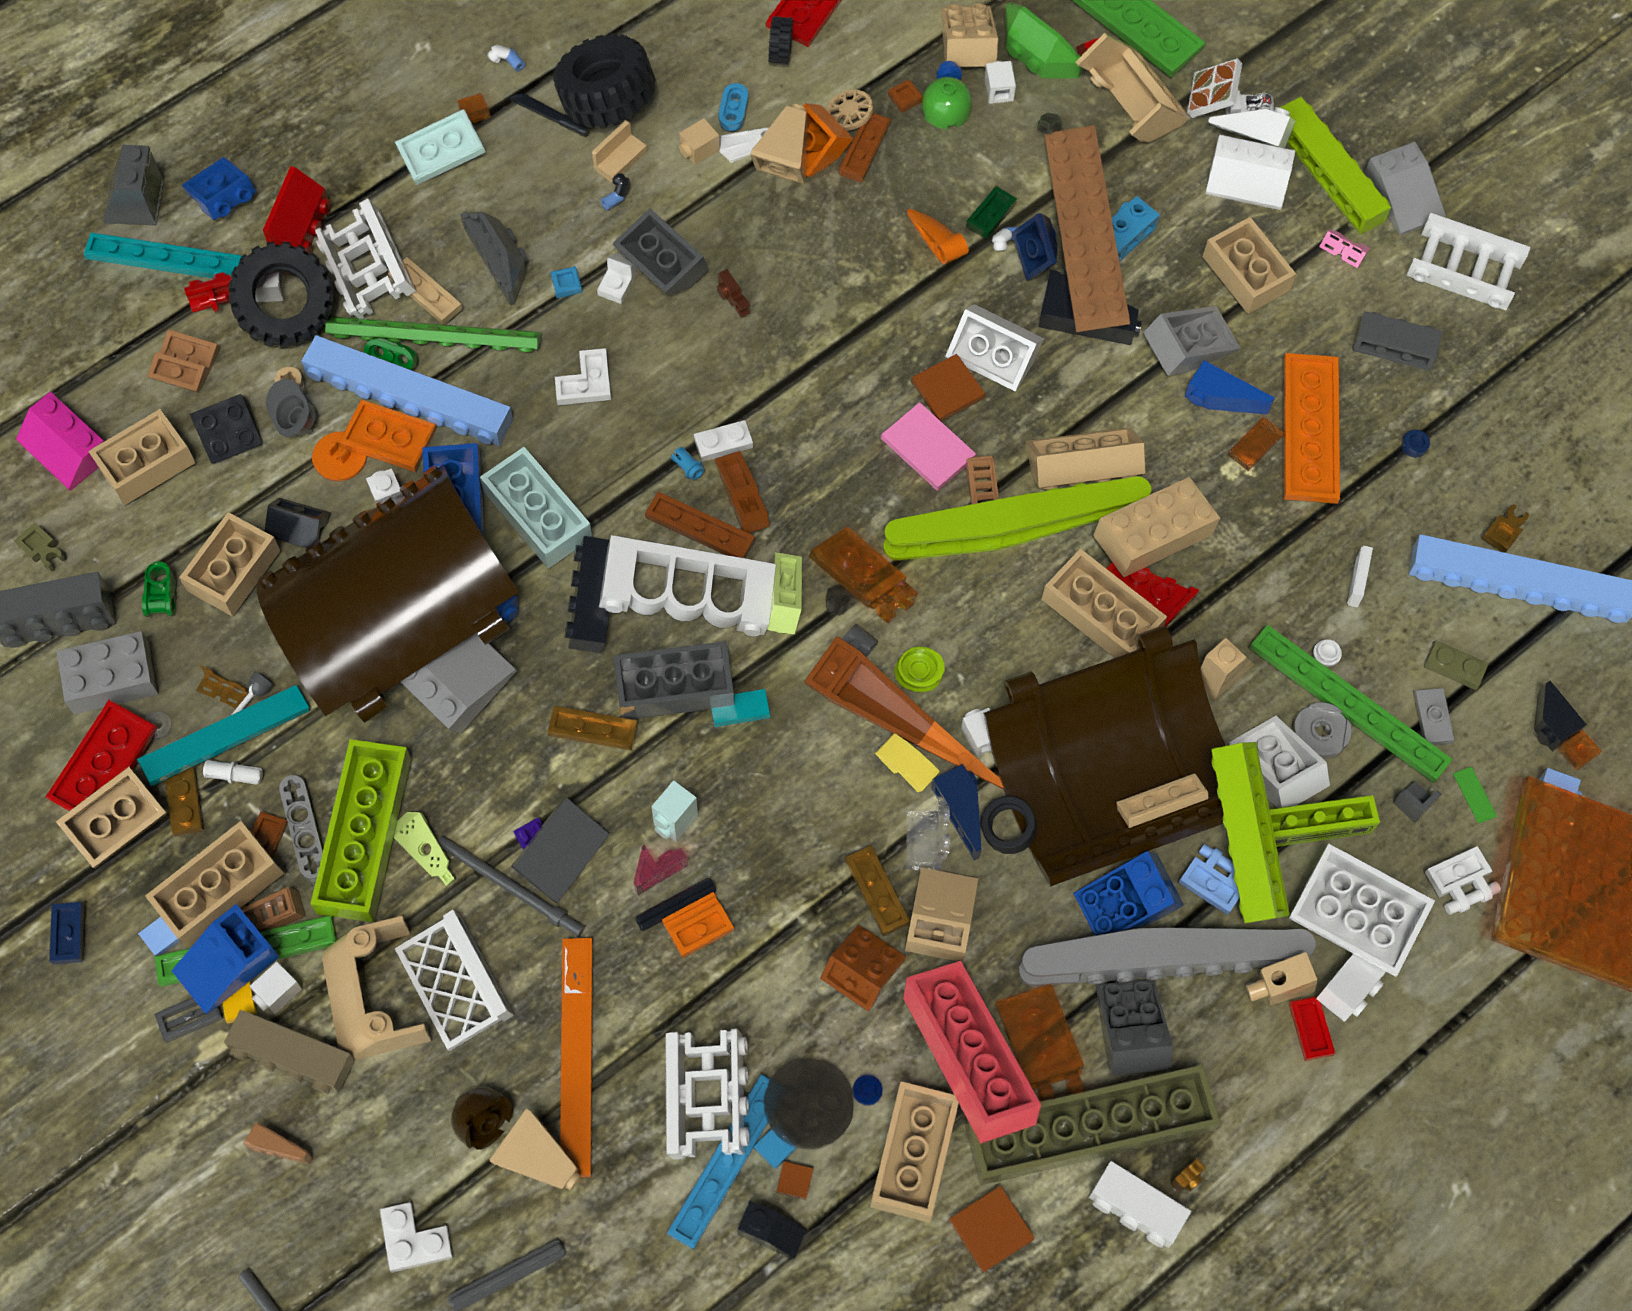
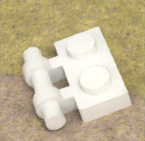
M1478 846L1425 871L1439 898L1449 893L1453 898V901L1444 905L1449 915L1455 912H1465L1470 909L1471 905L1479 901L1484 903L1491 900L1494 894L1501 892L1500 885L1496 881L1490 884L1486 883L1484 877L1490 875L1492 870ZM1472 883L1475 891L1465 895L1461 888Z

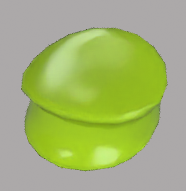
M911 647L896 662L894 669L895 678L902 687L913 692L924 693L932 691L942 680V675L945 672V663L942 656L931 648Z

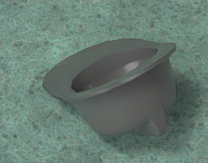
M281 379L275 382L268 391L266 408L279 434L285 437L304 433L311 434L316 417L315 409L307 401L301 388L295 381L290 379Z

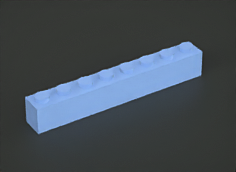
M317 335L314 337L301 361L306 375L312 380H322L331 383L333 387L339 390L347 389L355 392L356 395L363 399H374L387 408L395 407L403 410L407 415L428 419L429 422L436 424V426L444 425L452 428L453 431L460 435H471L484 444L492 443L500 446L513 421L511 407Z
M1421 534L1413 545L1409 575L1416 576L1420 580H1434L1443 582L1451 587L1471 588L1478 593H1494L1506 599L1526 600L1529 604L1553 606L1560 611L1571 610L1581 612L1584 616L1608 618L1615 623H1627L1632 618V580Z

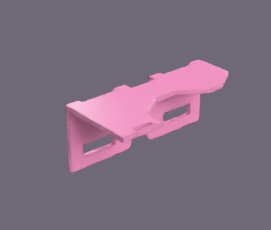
M1331 229L1326 233L1319 246L1334 256L1341 253V259L1356 268L1359 267L1365 254L1371 250L1368 246L1353 242L1341 233ZM1332 234L1335 237L1339 238V241L1330 237V235ZM1345 241L1349 243V247L1344 245L1342 242ZM1325 244L1330 245V246L1333 247L1334 249L1331 250V249L1327 248V247L1325 246ZM1355 247V248L1361 250L1362 253H1359V252L1353 250L1352 248ZM1348 257L1357 260V262L1354 263L1353 261L1349 260Z

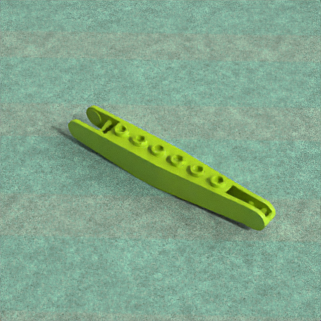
M1140 476L1093 484L1078 483L1068 488H1052L1043 492L1027 493L895 519L886 525V539L883 544V551L892 560L996 551L1099 521L1101 517L1149 496L1151 485L1149 481Z

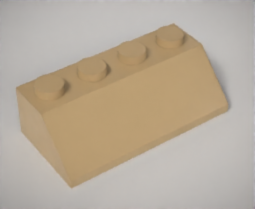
M1131 427L1026 441L1033 480L1042 489L1049 490L1063 484L1074 486L1078 483L1094 480L1095 482L1110 481L1111 478H1129L1145 474L1144 442Z

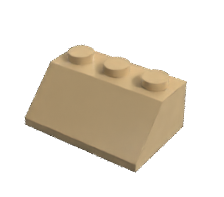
M161 409L88 451L124 506L195 464L187 445Z

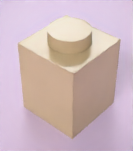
M705 118L679 133V150L694 165L720 150L719 134Z

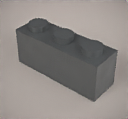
M1364 311L1358 324L1352 351L1430 371L1437 357L1442 331L1430 326L1409 323L1403 319L1382 316L1376 312Z

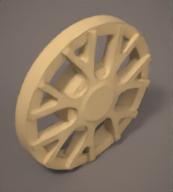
M857 89L845 90L831 99L826 110L830 114L833 111L839 110L840 112L832 115V117L837 122L842 117L845 121L840 125L848 131L863 126L871 118L873 103L870 96L863 91ZM853 96V99L847 100V97ZM861 98H864V99H865L864 101H862V102H860V103L857 102V101H858L859 99H861ZM840 100L843 102L841 105L836 104ZM860 108H868V111L861 112ZM857 117L860 119L859 121H857V122H855V123H852V121H851V120L856 119Z

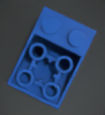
M1150 851L1141 854L1073 893L1095 936L1139 929L1184 906L1158 854Z
M235 904L209 925L171 971L204 1013L208 1015L280 957L239 906Z

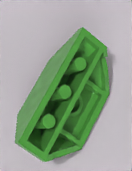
M1010 2L1006 5L1004 16L1005 49L1013 58H1017L1031 72L1036 73L1041 78H1079L1081 76L1082 67L1076 63L1081 56L1076 55L1073 47L1058 32L1024 6Z

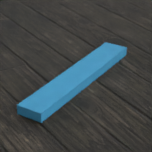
M762 1074L760 1075L747 1097L749 1114L744 1115L745 1127L749 1129L750 1143L749 1146H745V1155H738L737 1153L725 1155L722 1152L721 1141L668 1230L667 1235L692 1250L696 1248L785 1096L786 1088ZM732 1122V1124H731V1126L729 1127L728 1130L732 1133V1142H733V1122Z

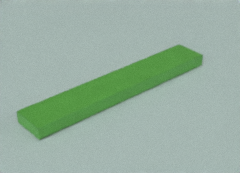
M331 915L260 932L280 957L277 960L325 949L336 941ZM190 948L154 956L160 987L181 983L171 970Z

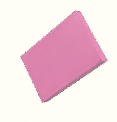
M920 402L881 434V439L937 491L966 467V460L968 458L976 457V453Z

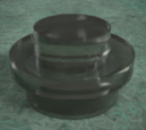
M1046 113L1040 117L1037 128L1041 133L1051 135L1056 131H1062L1063 122L1059 115Z

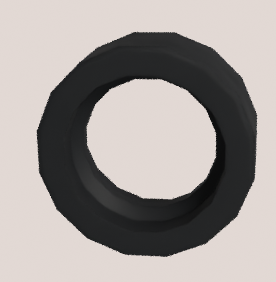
M1003 796L993 800L985 808L981 816V829L987 843L994 850L1003 854H1016L1024 851L1033 843L1037 835V821L1032 808L1024 800L1015 796ZM1007 809L1019 811L1026 820V829L1023 835L1013 841L999 839L992 829L995 816Z

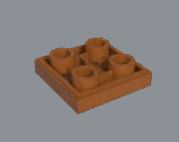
M958 354L913 376L911 380L940 421L985 398V392Z
M1001 1186L949 1218L950 1224L982 1274L1035 1240Z

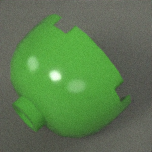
M941 77L934 80L927 86L922 98V110L925 119L933 126L941 129H948V126L954 125L956 127L962 126L969 119L972 111V97L968 87L961 80L954 77Z

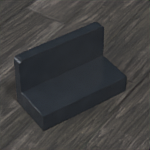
M277 498L268 505L264 532L277 540L307 548L312 543L318 541L320 528L329 522L330 512L283 498Z

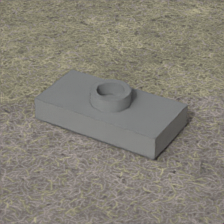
M1444 689L1416 690L1413 695L1422 737L1433 745L1452 744L1454 736Z

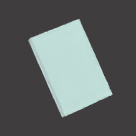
M464 109L395 142L416 185L485 153V149Z

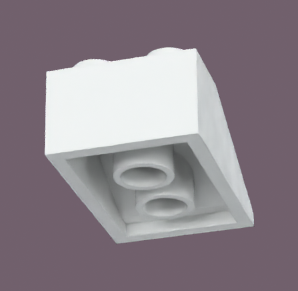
M1277 716L1272 717L1229 742L1230 745L1243 742L1257 743L1266 795L1277 808L1296 806L1330 786L1327 762Z

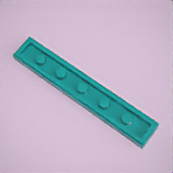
M93 232L90 233L84 251V256L88 260L212 279L215 274L222 272L232 277L234 267L239 265V259L243 256Z
M294 685L137 760L150 786H153L309 712V706L297 685Z

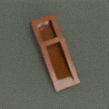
M737 451L715 458V464L742 531L751 533L769 527L767 510L758 493L757 484L741 452Z

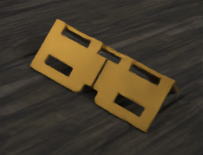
M201 665L200 667L205 676L196 691L211 698L219 696L221 697V702L237 708L248 693L246 688L236 682L221 678L213 673L211 669ZM211 677L213 679L218 680V683L213 682L208 678ZM222 683L230 685L229 688L222 686ZM206 687L212 691L211 693L203 690L202 688ZM233 688L243 691V693L240 694L234 691ZM228 698L233 699V700L237 701V703L234 704V703H232V702H230V701H227V699H228Z

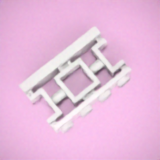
M368 198L359 203L361 210L357 208L353 210L357 220L353 224L339 232L331 224L326 226L327 229L325 231L321 228L315 230L318 236L316 244L328 259L325 261L328 270L337 279L334 281V285L338 292L344 295L346 300L343 302V305L350 316L355 315L358 319H366L364 314L370 315L374 313L369 302L387 291L395 299L400 298L402 292L406 296L416 292L380 210ZM371 229L375 240L370 235L360 240L358 239L359 235ZM333 242L338 247L344 245L347 242H349L350 246L341 250L337 254ZM370 250L375 262L356 273L351 260ZM389 268L394 282L388 276L377 281L376 277L388 271ZM351 283L356 288L362 286L365 283H367L368 287L360 291L359 293L355 294Z
M731 1029L728 1032L727 1030H721L720 1045L695 1047V1037L691 1033H685V1035H680L678 1032L666 1033L667 1155L673 1160L685 1159V1156L696 1157V1142L722 1140V1152L725 1155H732V1153L745 1155V1146H749L750 1143L749 1129L745 1127L744 1115L749 1114L748 1098L744 1097V1085H748V1069L746 1066L743 1067V1055L748 1053L747 1038L743 1037L738 1029ZM730 1043L732 1081L731 1073L727 1069L714 1070V1056L730 1055ZM684 1046L685 1054L688 1058L702 1057V1071L685 1072ZM721 1080V1106L695 1107V1081ZM731 1102L733 1142L732 1133L729 1130H715V1116L731 1115ZM685 1106L686 1115L689 1118L702 1117L703 1131L686 1132V1145Z

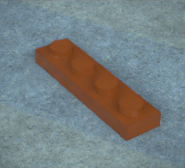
M657 492L645 512V518L727 556L745 559L755 542V536L660 492Z

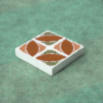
M1238 58L1195 72L1187 111L1192 118L1235 105L1242 63Z

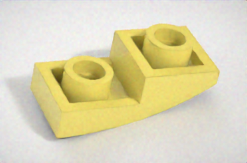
M895 733L875 753L894 774L899 772L917 792L923 791L940 772L922 753Z

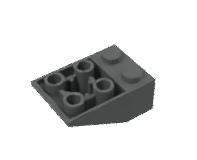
M1137 980L1097 984L1096 994L1105 1052L1111 1076L1171 1070L1173 1044L1155 981Z

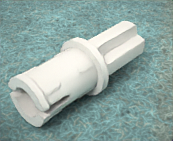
M208 759L204 764L203 775L204 778L228 780L230 784L236 781L257 785L262 781L263 770L257 767L238 765L237 761L224 763Z

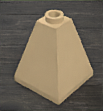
M792 104L791 107L786 106L753 147L750 155L756 170L805 184L808 116L805 107L798 104Z
M525 1109L489 1160L499 1167L563 1190L567 1188L571 1191L581 1177L577 1172L579 1169L540 1119L528 1109Z

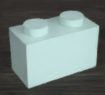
M674 780L651 806L655 831L664 839L670 837L675 842L682 837L698 817L697 798Z

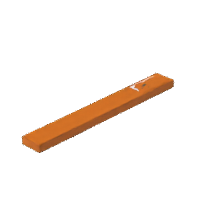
M592 938L562 939L560 1146L579 1169L577 1172L581 1175L580 1178L591 1177Z

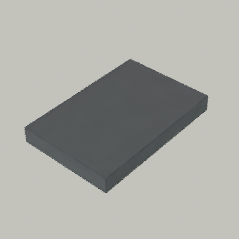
M563 798L511 867L550 900L558 903L608 837L609 833L568 798Z

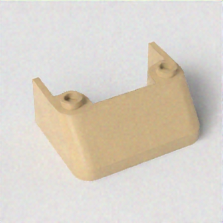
M1104 33L1076 61L1078 66L1091 72L1092 76L1090 78L1099 88L1104 86L1116 97L1134 121L1132 124L1133 128L1129 131L1130 134L1135 136L1140 142L1146 141L1150 143L1183 126L1190 119L1187 112L1148 62L1132 46Z
M403 916L355 927L328 946L323 953L322 961L338 1048L350 1053L354 1060L431 1042L430 1034L424 1024L394 1031L393 1022L386 1013L375 1011L365 1014L355 958L369 955L379 942L410 935V930Z

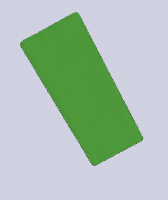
M1468 767L1453 773L1477 822L1482 823L1497 817L1473 768Z

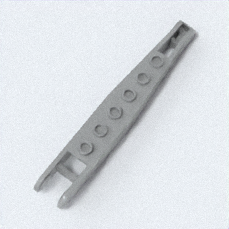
M1140 928L1029 948L1024 953L1019 966V976L1029 986H1046L1085 982L1096 985L1111 980L1130 982L1138 978L1158 980L1164 978V976L1175 975L1177 978H1186L1196 973H1205V975L1213 976L1222 974L1223 971L1234 970L1235 973H1247L1252 971V968L1267 967L1307 952L1308 957H1310L1316 948V941L1314 936L1304 929Z

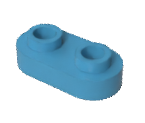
M733 83L728 85L723 91L719 109V124L727 131H736L744 124L749 101L748 90L744 85Z

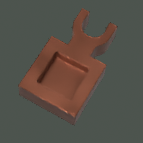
M728 269L718 273L719 285H717V291L723 300L727 299L730 305L735 307L741 318L750 314L748 309L750 303L741 294V288Z

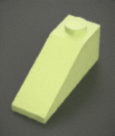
M775 552L773 564H776L770 620L767 630L795 635L802 610V557Z

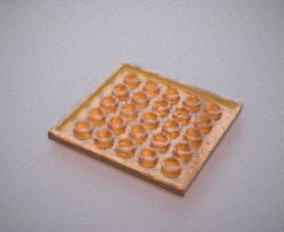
M1531 776L1523 778L1491 941L1632 992V815Z

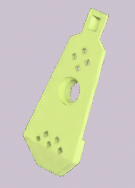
M406 812L397 821L394 839L431 876H439L446 886L450 885L455 878L447 869L449 860L428 826L423 813ZM426 844L431 846V852L428 855L423 850Z

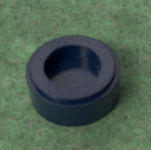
M1410 430L1405 434L1401 447L1404 453L1410 457H1422L1430 447V439L1421 430Z

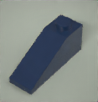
M962 764L934 778L931 789L975 861L979 859L982 849L978 781L971 770L967 771Z

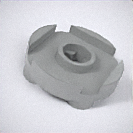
M1322 702L1311 704L1308 708L1302 710L1293 724V732L1323 759H1333L1339 756L1348 745L1352 730L1349 720L1347 719L1346 721L1338 707ZM1323 725L1325 726V731L1329 732V735L1319 736L1315 729Z

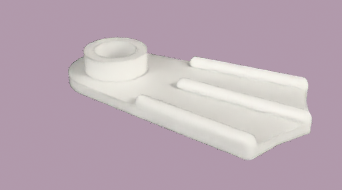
M769 128L722 135L720 153L730 163L751 156L753 147Z

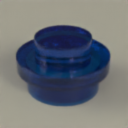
M864 1075L855 1081L852 1092L859 1104L871 1106L881 1099L883 1087L876 1077Z

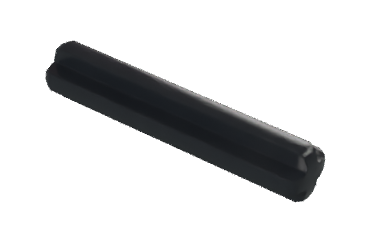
M706 878L637 915L635 921L639 929L645 931L662 922L663 918L712 892L715 893L716 886L710 878Z

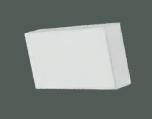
M1363 545L1356 557L1347 601L1349 606L1358 607L1364 596L1372 547Z

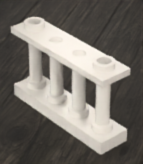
M1430 213L1421 234L1429 238L1422 259H1413L1406 276L1414 278L1419 282H1426L1489 304L1493 308L1507 310L1515 292L1506 290L1513 268L1521 269L1528 256L1530 247ZM1439 241L1454 246L1446 268L1431 264ZM1464 250L1479 255L1471 277L1456 272ZM1489 259L1504 264L1496 286L1481 281Z

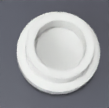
M1322 640L1315 645L1313 650L1314 659L1325 667L1335 666L1342 656L1339 645L1333 640Z

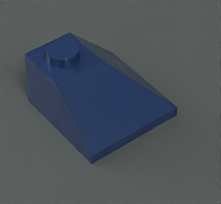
M1042 213L1036 214L1012 231L1026 281L1034 279L1057 263L1058 242L1056 231L1049 217Z

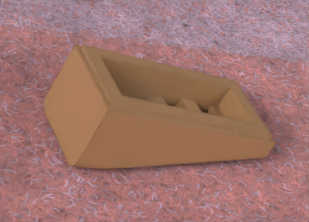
M994 457L968 458L965 469L971 504H977L978 500L999 499ZM989 478V481L975 482V479ZM986 489H990V491H991V492L976 493V490H986Z
M286 887L241 908L252 924L253 921L250 914L255 913L258 924L254 926L259 932L281 927L306 916L299 892L290 887ZM278 905V909L280 912V914L278 915L276 914L274 906ZM264 909H266V912H267V916H268V919H267V920H265L264 914H263V911H262V910H264Z
M255 1123L243 1142L252 1151L304 1164H310L313 1159L306 1150L260 1123Z

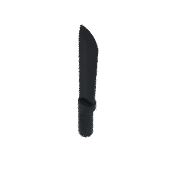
M517 94L509 99L584 137H587L590 133L589 127L574 122L566 114L547 106L529 95Z

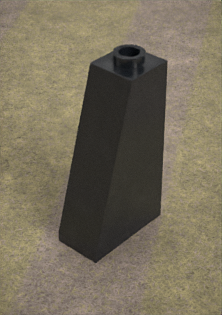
M1050 269L1038 327L1132 345L1133 337L1140 334L1142 321L1137 320L1139 309L1127 304L1130 324L1076 332L1067 275Z

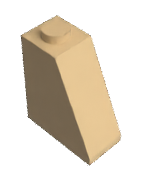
M1227 638L1206 655L1200 668L1205 690L1214 700L1218 699L1254 666V663Z

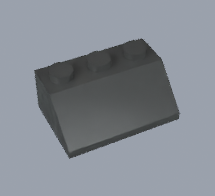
M651 208L612 243L617 250L666 295L690 288L708 271L704 257Z

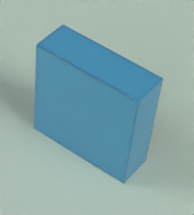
M576 266L550 272L556 298L582 293Z
M775 1125L754 1146V1149L776 1170L797 1147Z

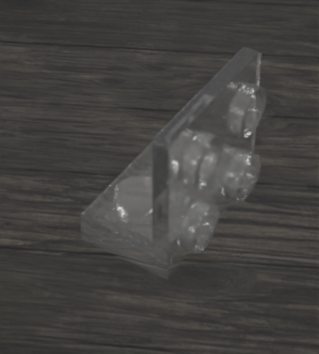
M938 797L936 811H906V869L921 870V867L941 870L942 861L948 860L950 834L944 833H947L950 807L944 806V797Z

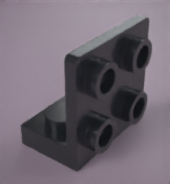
M241 394L189 414L212 464L262 444Z

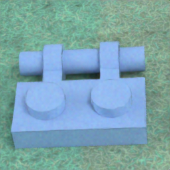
M1204 844L1199 854L1208 860L1204 863L1195 857L1180 879L1179 884L1229 915L1240 898L1238 887L1234 882L1235 870L1233 861L1223 856V851L1218 848L1214 850ZM1218 865L1230 873L1229 877L1227 878L1215 870L1214 866Z

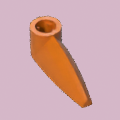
M907 209V215L942 264H947L968 254V245L961 233L954 234L933 217L913 209Z

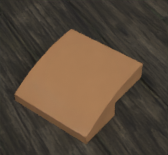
M167 330L160 353L155 352L147 377L199 392L214 365L220 346L216 343Z

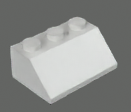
M1219 135L1205 194L1281 210L1295 151Z
M974 304L965 309L945 357L949 358L958 354L967 368L1013 391H1017L1034 363L1044 338Z

